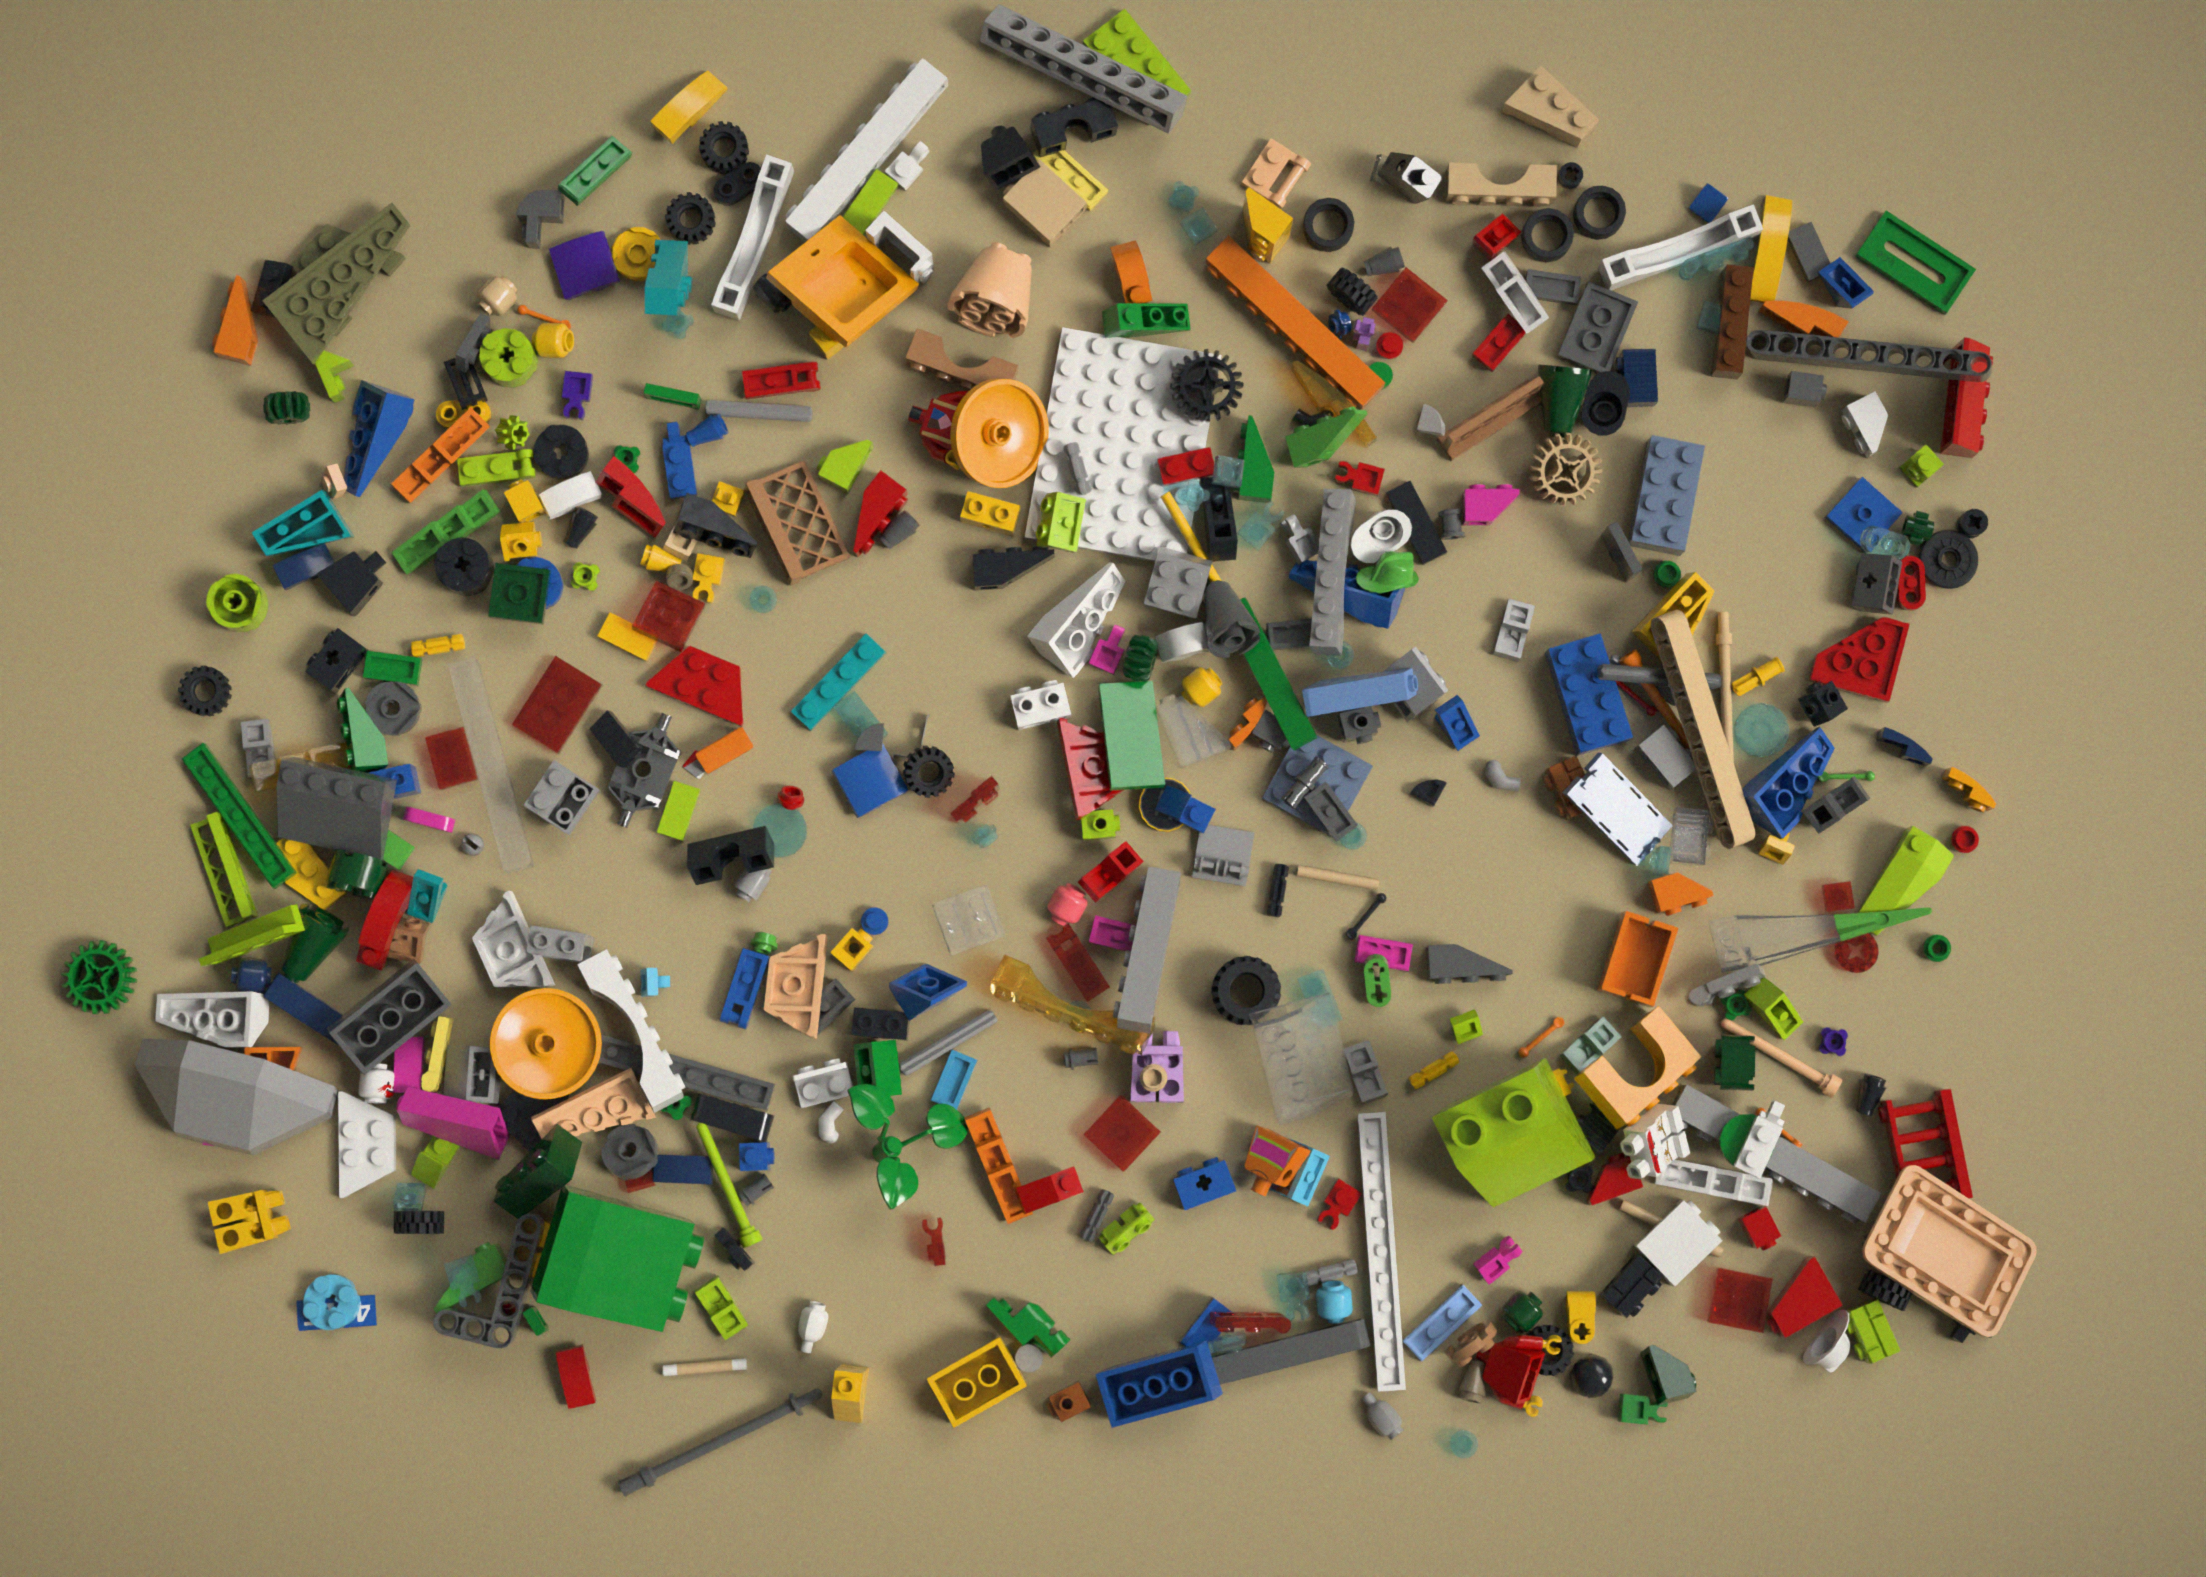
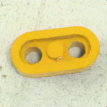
M458 400L445 401L438 406L436 418L444 428L448 429L470 407L473 410L475 408L481 409L479 416L487 424L491 419L492 413L487 403L482 402V400L477 402L478 405H467V409L462 410ZM447 410L454 411V414L451 418L445 417V413Z

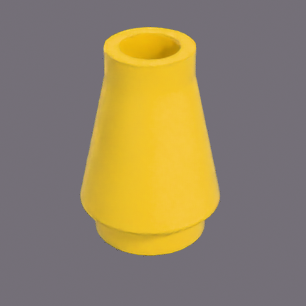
M655 544L653 546L646 545L640 565L646 567L645 570L666 572L670 566L681 564L682 559L662 550V548Z

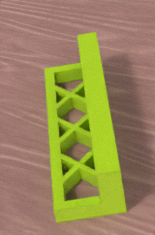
M215 812L206 815L207 819L190 826L225 926L231 927L258 917V913L227 824L221 814ZM210 825L214 836L212 843L203 840L200 828ZM205 844L210 846L208 851L206 850ZM214 848L219 851L223 862L221 869L211 864L210 857ZM214 870L219 872L217 877L215 876ZM223 874L227 875L232 888L230 894L220 890L219 882ZM222 895L228 897L226 902H224ZM234 900L237 902L241 916L230 919L227 909L231 901Z
M297 904L289 905L207 938L212 954L199 958L200 966L221 964L305 931Z

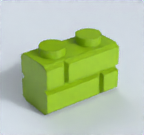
M1870 1299L1846 1310L1849 1313V1323L1846 1331L1849 1335L1853 1333L1857 1344L1854 1345V1349L1860 1360L1864 1359L1866 1363L1872 1364L1901 1351L1878 1299Z

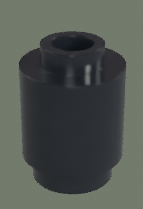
M767 273L762 275L753 286L756 296L775 313L788 310L792 305L791 300L766 279Z

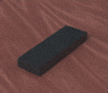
M1411 480L1386 492L1393 509L1403 512L1410 519L1412 530L1409 540L1422 565L1447 554V550Z

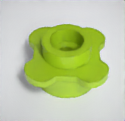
M581 562L573 566L572 587L575 589L583 587L589 591H594L598 587L596 578L600 573L599 567L595 564L591 566L583 565ZM584 574L588 575L587 579H583Z

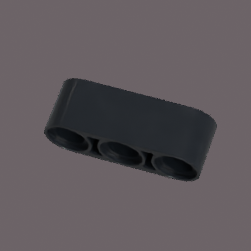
M698 1093L690 1120L767 1142L774 1115Z

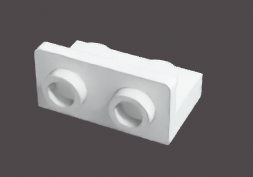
M839 1058L824 1062L825 1067L814 1070L813 1065L797 1069L798 1075H794L792 1078L796 1085L801 1108L848 1097L847 1090L853 1087L847 1062L841 1063Z

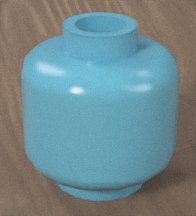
M1338 1280L1322 1283V1287L1316 1291L1318 1315L1321 1318L1327 1319L1328 1323L1337 1324L1343 1322L1344 1318L1351 1315L1353 1311L1351 1289Z

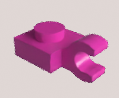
M1115 624L1108 641L1099 639L1089 661L1090 665L1114 675L1125 649L1118 647L1125 628Z
M1507 1236L1500 1242L1499 1250L1493 1247L1474 1262L1473 1265L1486 1283L1490 1285L1510 1269L1507 1263L1519 1257L1523 1251L1518 1244L1514 1243L1510 1236Z

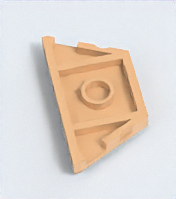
M820 934L813 941L804 945L800 943L791 947L787 952H780L769 958L764 1011L812 1039H817L828 940L825 934Z

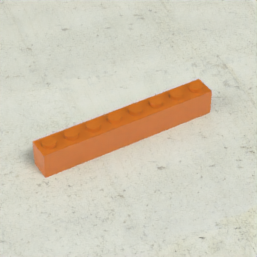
M1229 235L1206 258V264L1208 265L1206 270L1215 279L1222 278L1228 284L1226 289L1234 297L1238 298L1241 296L1247 302L1246 308L1257 317L1260 314L1267 321L1265 325L1272 333L1277 335L1279 332L1286 339L1284 343L1294 353L1299 351L1305 357L1304 362L1314 372L1318 369L1325 376L1323 380L1333 390L1338 388L1345 394L1343 399L1351 407L1357 406L1363 410L1383 389L1385 382Z

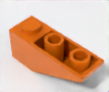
M236 275L234 282H231L228 287L227 296L229 301L227 308L224 307L221 311L220 323L222 325L219 333H216L213 338L212 347L214 353L220 358L251 366L258 343V336L253 312L251 311L252 307L246 281L241 276Z

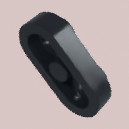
M746 162L719 179L714 186V194L718 202L725 206H731L754 192L761 167L754 162ZM748 171L754 172V177L747 179L745 174ZM730 186L732 191L729 194H725L722 192L724 187Z

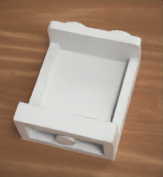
M883 211L866 229L867 239L878 248L888 240L915 264L910 269L911 277L918 283L920 281L925 283L934 272L932 270L934 267L932 253Z
M1679 1200L1676 1203L1677 1206L1643 1238H1639L1632 1245L1663 1276L1670 1286L1674 1287L1722 1242L1718 1236L1721 1233L1711 1221L1705 1223L1699 1216L1701 1213L1700 1209L1690 1200L1687 1203L1684 1200Z

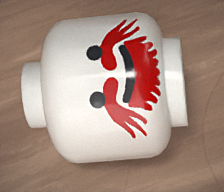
M377 1064L365 1075L361 1072L359 1095L365 1098L366 1103L387 1104V1100L394 1097V1072L387 1070L386 1064Z

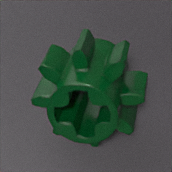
M1916 510L1913 516H1906L1902 527V535L1908 536L1907 543L1920 546L1923 540L1930 541L1934 530V522L1928 520L1929 513Z

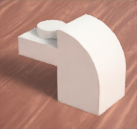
M1203 622L1182 626L1155 636L1162 663L1183 660L1195 654L1210 652L1207 646L1206 624H1203Z

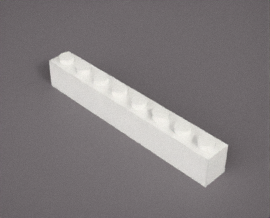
M922 58L918 64L914 62L908 68L905 74L907 77L901 84L896 83L891 88L888 94L890 97L884 104L879 103L871 114L873 116L867 124L863 123L859 126L854 134L855 139L850 145L846 143L837 154L839 158L834 164H828L820 174L821 179L815 186L811 184L804 192L802 202L798 206L796 204L793 205L785 216L787 218L785 221L787 228L804 242L808 241L843 212L864 187L874 171L880 168L948 87L947 77Z

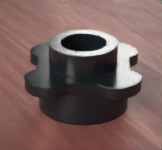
M1586 1165L1583 1168H1576L1567 1172L1568 1182L1565 1184L1566 1190L1569 1192H1574L1575 1190H1582L1585 1193L1590 1192L1593 1188L1591 1184L1593 1169ZM1578 1176L1582 1178L1580 1182L1577 1181Z

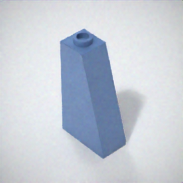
M1412 668L1319 680L1302 690L1307 717L1409 700L1417 695L1418 679L1416 675H1413Z

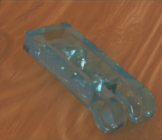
M1751 236L1685 260L1678 271L1680 278L1690 280L1697 271L1705 268L1713 271L1724 266L1723 262L1730 259L1738 262L1749 257L1748 253L1754 248Z

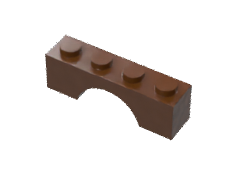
M1727 264L1721 271L1719 289L1720 320L1713 350L1711 377L1738 380L1743 374L1754 267Z

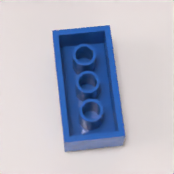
M1601 633L1549 648L1545 652L1546 660L1576 755H1583L1632 739L1633 735L1616 681L1600 680L1597 677V667L1602 664H1610Z
M1207 1340L1108 1367L1095 1374L1111 1428L1213 1401L1223 1394Z

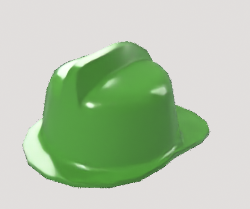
M1397 551L1383 553L1376 565L1361 569L1356 576V582L1362 589L1374 593H1384L1413 587L1419 580L1417 573L1414 571L1413 554L1411 552Z

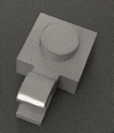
M1294 514L1280 523L1283 531L1291 537L1285 543L1298 565L1318 554L1319 541L1310 527L1303 530Z

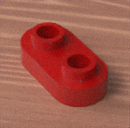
M1906 556L1900 560L1902 561L1896 597L1902 609L1914 611L1920 608L1926 600L1925 567L1918 557ZM1906 566L1912 568V575H1907L1905 573ZM1907 593H1911L1914 596L1913 602L1907 601Z

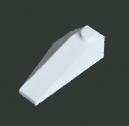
M252 991L157 994L155 1021L226 1048L252 1047L268 1024L270 1000L265 998L263 994Z

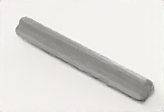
M708 400L705 406V412L708 416L720 414L721 417L810 422L813 415V410L810 406Z
M987 1010L900 1062L899 1067L905 1076H908L997 1022L995 1014L992 1010Z

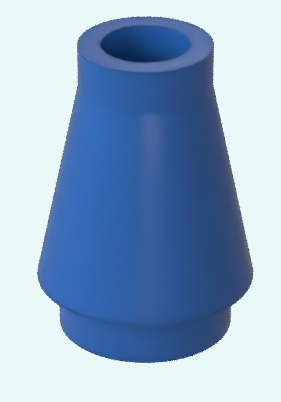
M711 414L692 430L686 432V436L690 445L695 447L700 444L723 439V436L728 434V429L720 414L715 416Z

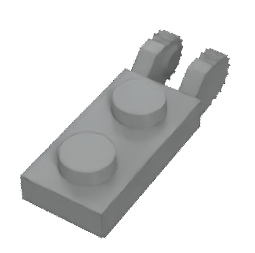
M1753 964L1691 990L1689 1000L1696 1006L1701 1007L1712 1004L1716 996L1725 998L1734 994V989L1741 986L1745 988L1756 986L1761 983L1760 979L1766 977L1764 969L1758 964Z

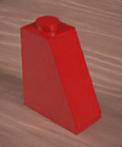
M1808 1256L1803 1260L1766 1312L1770 1318L1767 1320V1324L1774 1335L1779 1334L1780 1337L1786 1338L1843 1306L1815 1256Z

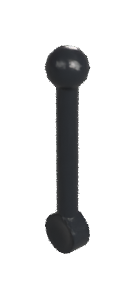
M1384 893L1377 894L1373 905L1353 929L1347 930L1346 936L1349 939H1355L1357 931L1376 908L1386 902L1387 897Z

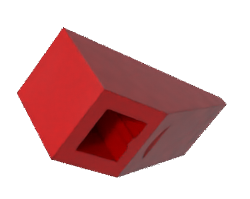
M882 470L879 471L863 494L853 550L857 557L862 553L866 555L875 543L872 539L878 532L883 533L892 521L889 519L895 510L900 512L908 501L906 498L908 495L907 489Z

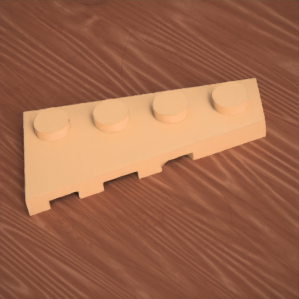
M632 1068L531 1117L541 1139L556 1124H559L573 1136H579L585 1132H597L621 1124L622 1126L645 1118L646 1120L656 1118Z

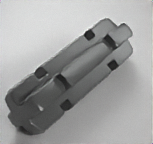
M1105 1189L1100 1191L1097 1197L1099 1200L1097 1203H1094L1086 1220L1087 1225L1086 1227L1083 1226L1080 1233L1082 1239L1088 1242L1094 1240L1097 1234L1095 1231L1097 1228L1099 1229L1108 1211L1107 1206L1111 1204L1114 1198L1113 1193Z

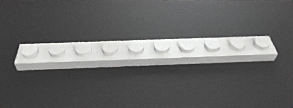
M1386 1112L1357 1114L1377 1391L1406 1390Z

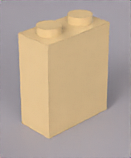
M1039 159L1040 168L1023 176L1017 183L1012 182L1004 190L1003 205L1051 247L1087 210V202Z

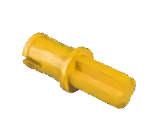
M1774 657L1758 668L1752 667L1751 672L1731 683L1732 689L1737 696H1741L1759 685L1762 687L1767 680L1785 672L1784 666L1778 657Z

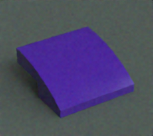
M604 231L575 238L549 249L563 296L566 300H572L590 291L598 292L620 282Z

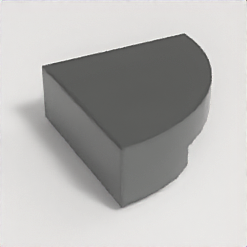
M884 723L874 724L866 728L858 737L855 750L882 751Z

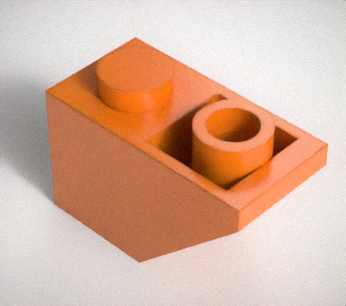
M1678 872L1648 882L1657 913L1665 911L1666 916L1682 912L1680 906L1690 903L1692 908L1708 904L1707 898L1714 896L1712 890Z

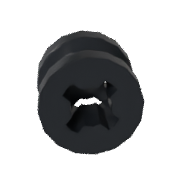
M1970 509L1957 520L1958 532L1966 535L1969 539L1978 537L1988 526L1987 515L1979 509Z

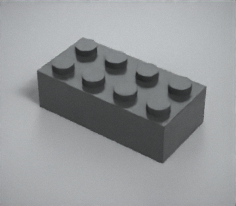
M413 958L326 1029L365 1075L452 1004Z

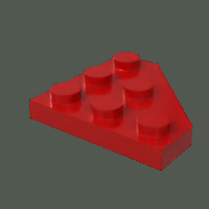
M1882 617L1815 655L1809 681L1813 683L1820 681L1821 684L1833 681L1838 690L1885 703L1890 702L1910 624Z

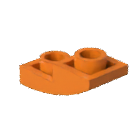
M1265 697L1259 701L1257 698H1254L1243 707L1246 712L1243 713L1242 718L1247 725L1244 726L1240 723L1229 732L1231 738L1228 739V744L1233 750L1237 749L1255 729L1267 704Z

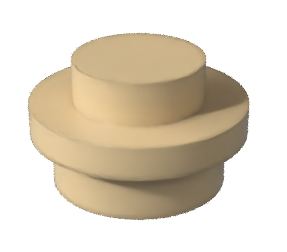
M1157 1064L1147 1065L1140 1073L1141 1085L1151 1092L1161 1090L1167 1083L1165 1069Z

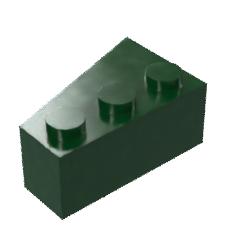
M556 1124L507 1175L497 1182L494 1202L517 1219L528 1214L572 1180L582 1141L559 1124Z

